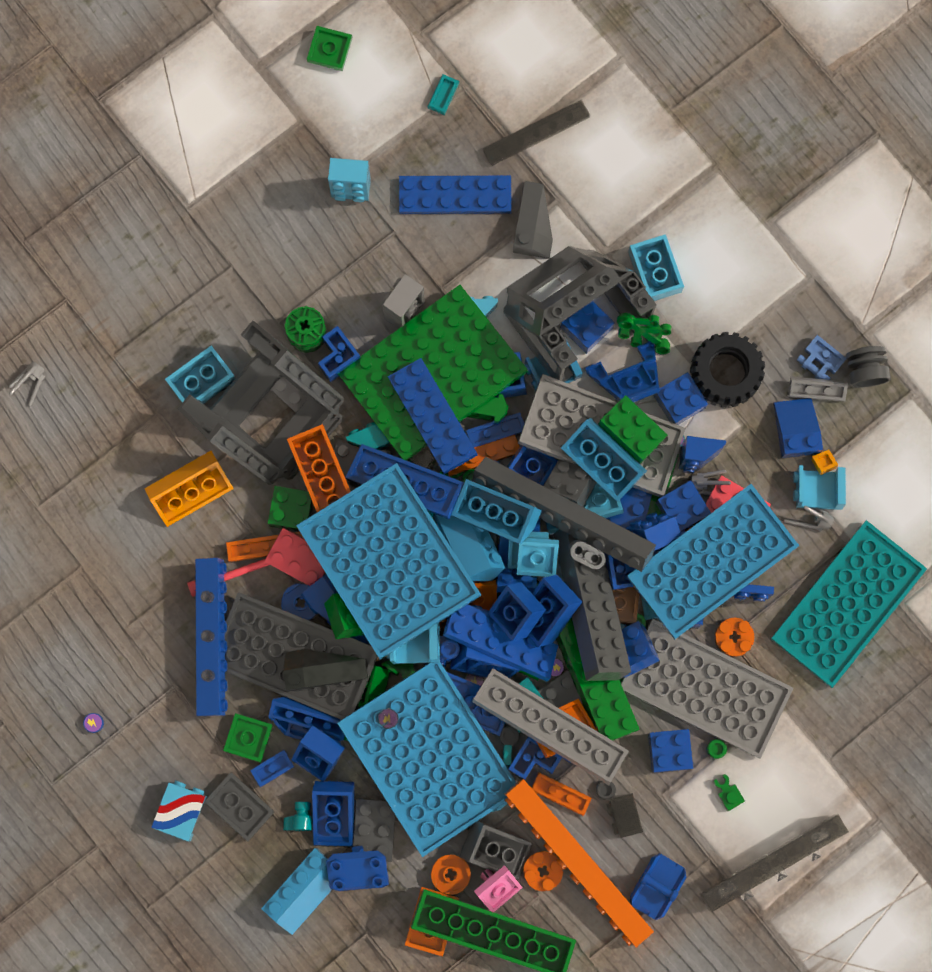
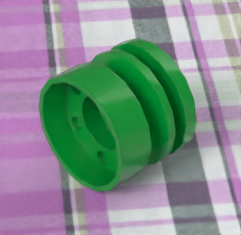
M307 306L298 307L291 311L286 318L285 330L293 348L304 353L314 352L321 348L324 344L322 337L327 332L320 312ZM306 324H308L309 329L305 328L304 330H302V326L305 327Z

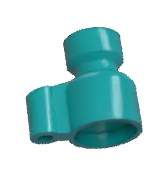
M295 802L296 814L284 818V831L312 830V817L308 814L311 802Z

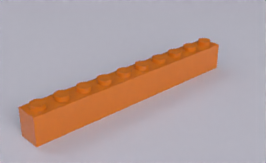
M523 778L504 793L507 797L505 799L506 803L512 809L514 807L517 808L520 812L518 817L524 824L529 822L533 827L530 831L537 839L542 838L546 842L543 846L550 854L555 853L558 856V864L564 870L566 868L569 869L572 873L570 878L576 885L581 883L585 888L582 892L589 900L593 898L598 903L595 906L602 915L607 914L611 920L608 922L616 931L618 929L621 930L624 934L622 939L628 946L633 944L637 948L654 932Z

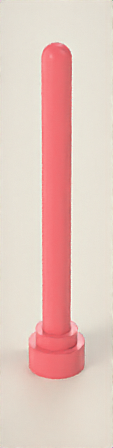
M265 559L229 571L224 574V581L269 566L270 564L264 562ZM193 580L187 583L192 597L196 596V582Z

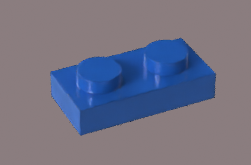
M283 750L250 771L261 788L294 768V765L286 751Z

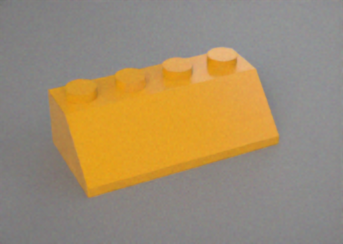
M211 450L144 489L166 527L234 488Z

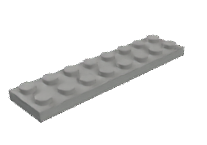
M495 669L491 670L472 701L608 785L613 780L629 752L619 744Z

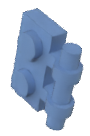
M817 335L804 350L810 356L806 359L803 355H800L797 359L802 364L801 367L812 372L816 379L830 380V377L825 374L826 371L829 370L835 374L845 362L846 357ZM814 359L823 365L821 370L812 363Z

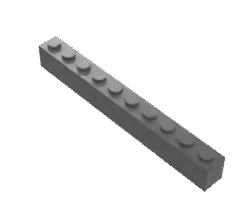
M485 457L474 470L472 482L542 510L539 519L642 572L652 559L656 544L496 461Z

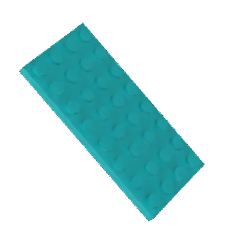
M866 520L771 637V640L830 688H833L927 568Z

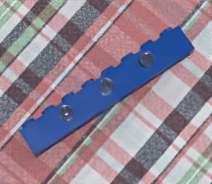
M220 558L195 559L196 716H225V711L228 709V703L225 699V692L228 688L227 680H225V672L227 671V661L225 660V652L227 651V642L225 640L227 623L224 613L227 611V604L224 601V594L227 591L224 574H226L227 567L224 560Z

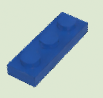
M519 412L504 417L498 423L492 421L468 429L466 433L475 448L520 434L523 430L524 422Z

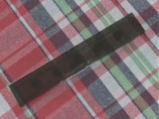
M580 100L483 148V151L491 166L590 118V114L583 101Z

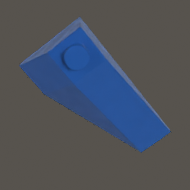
M326 574L302 592L301 596L314 613H319L331 625L324 603L332 594L338 592ZM365 635L351 637L363 643L369 644V641L367 640Z

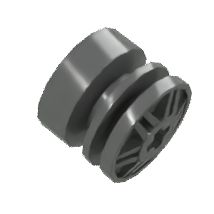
M866 346L846 354V359L850 361L847 366L856 369L849 373L851 387H871L891 380L889 367L880 365L888 360L887 356H883L887 353L885 347Z

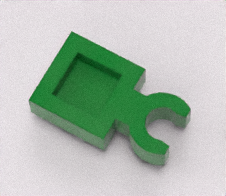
M723 774L724 784H719L717 779L713 780L717 788H721L722 792L718 796L726 810L730 811L745 802L735 784L729 786V777Z

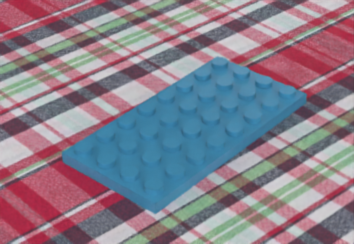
M750 484L654 555L642 572L636 569L627 578L675 640L799 547V544L754 486Z

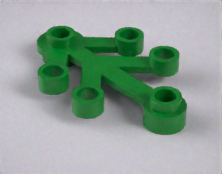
M622 313L617 317V323L620 328L618 330L619 338L628 339L630 337L629 329H633L634 335L630 341L632 347L637 348V346L642 345V335L655 344V352L660 355L670 353V343L667 339H659L652 333L665 336L670 335L672 326L670 324H662L660 327H657L659 326L660 319L657 315H650L648 319L635 318L630 313Z

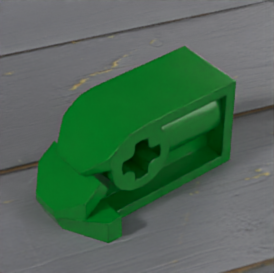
M499 393L498 398L493 397L467 417L498 423L507 415L508 405L503 394Z

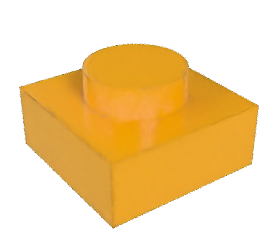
M830 450L812 456L811 460L820 475L838 467V463Z

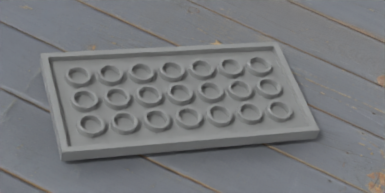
M542 374L518 444L559 460L577 464L561 447L587 419L591 418L598 424L618 402ZM645 413L668 436L640 464L647 472L633 487L661 498L665 494L686 428Z
M652 619L647 633L660 661L626 678L624 677L621 683L624 692L761 759L793 691V687L685 634L680 635L674 640L661 622Z

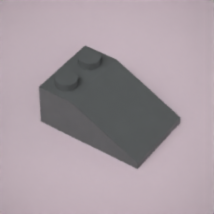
M477 821L472 824L459 857L494 872H497L505 865L515 879L518 880L533 843Z

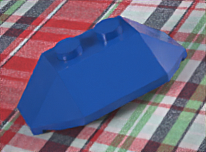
M288 697L272 700L268 717L271 721L273 720L284 735L302 740L313 725L323 730L333 740H344L345 735L337 724L341 719Z

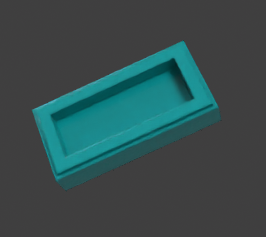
M442 74L428 104V109L445 116L458 88L459 81Z

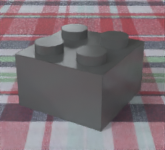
M558 460L544 487L584 507L597 482L578 464Z

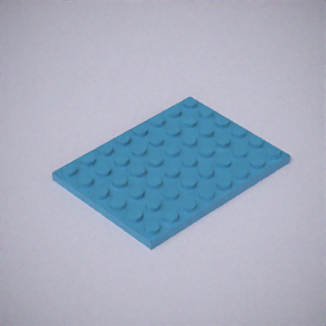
M397 463L296 525L379 659H382L481 596V593Z
M428 663L337 722L422 857L504 804L507 798L504 793L516 784V781L441 663ZM386 709L393 710L397 715V721L391 727H384L388 721L384 724H381L379 721L381 712Z

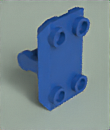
M363 846L352 847V852L333 854L326 860L329 886L332 890L345 891L383 888L389 885L386 856L377 850L364 851Z
M660 853L653 856L630 895V904L654 920L663 918L686 880V869Z

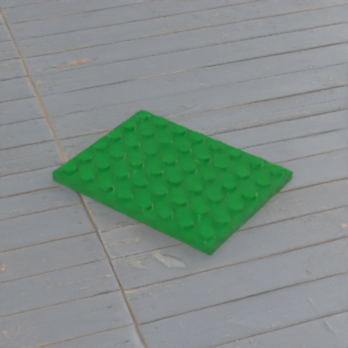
M458 285L404 324L403 327H400L360 356L361 358L338 373V375L399 456L407 461L424 449L427 444L392 386L388 376L422 358L457 420L460 422L525 375L528 369L463 287Z

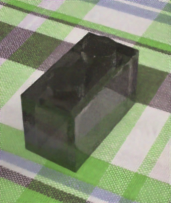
M633 793L609 799V804H606L609 816L613 815L614 823H612L614 835L623 838L642 833L643 829Z

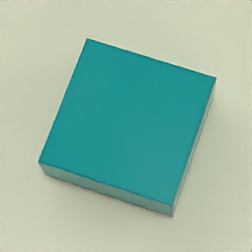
M512 745L503 746V762L506 766L511 765Z

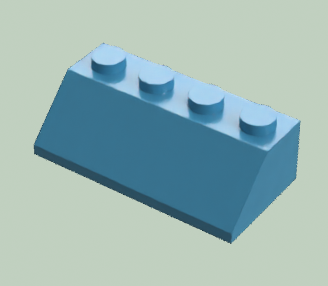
M591 418L587 419L561 447L568 456L617 502L647 472L642 465Z
M466 479L451 515L522 544L534 530L542 510Z
M439 515L434 516L441 533L472 581H493L505 569L501 556L488 530L452 515L450 519Z
M317 848L313 849L261 908L270 918L292 935L332 890L329 886L326 865L328 858Z

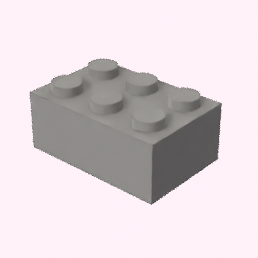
M406 274L396 280L393 285L394 290L391 294L388 292L382 300L384 319L398 329L413 319L425 302L424 287Z

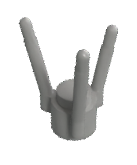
M32 361L9 384V388L13 387L9 395H12L27 378L32 381L37 379L28 403L29 407L32 406L40 384L45 378L43 375L45 369Z
M726 470L692 475V482L699 494L707 496L711 493L703 490L707 489V485L731 484L730 481H707L708 478H704L724 474L727 472Z
M804 506L805 510L816 516L814 522L817 525L789 519L783 520L785 523L812 528L821 532L822 529L827 531L830 529L834 517L823 509H816L817 511Z

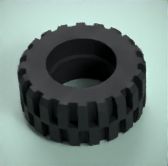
M722 332L721 335L714 334L710 339L704 340L696 350L690 366L691 377L705 400L711 401V405L716 406V404H720L722 408H727L728 405L736 407L740 403L744 404L749 398L753 397L762 384L761 382L765 375V372H763L765 361H762V352L756 350L758 346L754 342L752 344L748 342V337L744 336L741 338L739 333L733 332L732 335H729L728 332ZM721 354L736 357L742 363L745 370L743 380L734 386H726L717 382L710 372V363L714 357Z

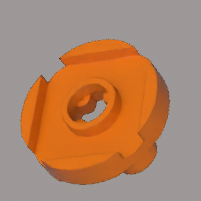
M729 618L717 628L715 643L728 656H742L751 649L754 643V631L749 622L741 618ZM733 632L740 636L736 643L733 642V639L729 638V635H732Z
M547 851L536 852L529 856L523 868L524 877L528 885L537 891H550L555 888L563 876V868L557 862L558 857ZM544 865L547 866L548 875L540 877L538 868H543Z
M453 854L440 857L433 865L431 871V879L434 886L440 892L448 895L462 892L468 885L471 877L467 862ZM448 869H452L453 872L456 871L457 875L454 876V880L445 877Z

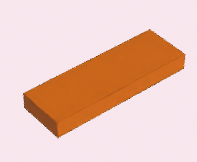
M539 772L531 787L535 793L584 816L592 799Z

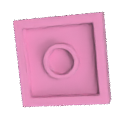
M505 865L495 874L491 870L486 869L485 872L489 878L482 872L480 877L484 883L474 891L492 912H495L523 888Z

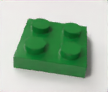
M316 26L307 62L343 71L353 38L352 35Z
M235 713L223 751L262 762L273 725Z

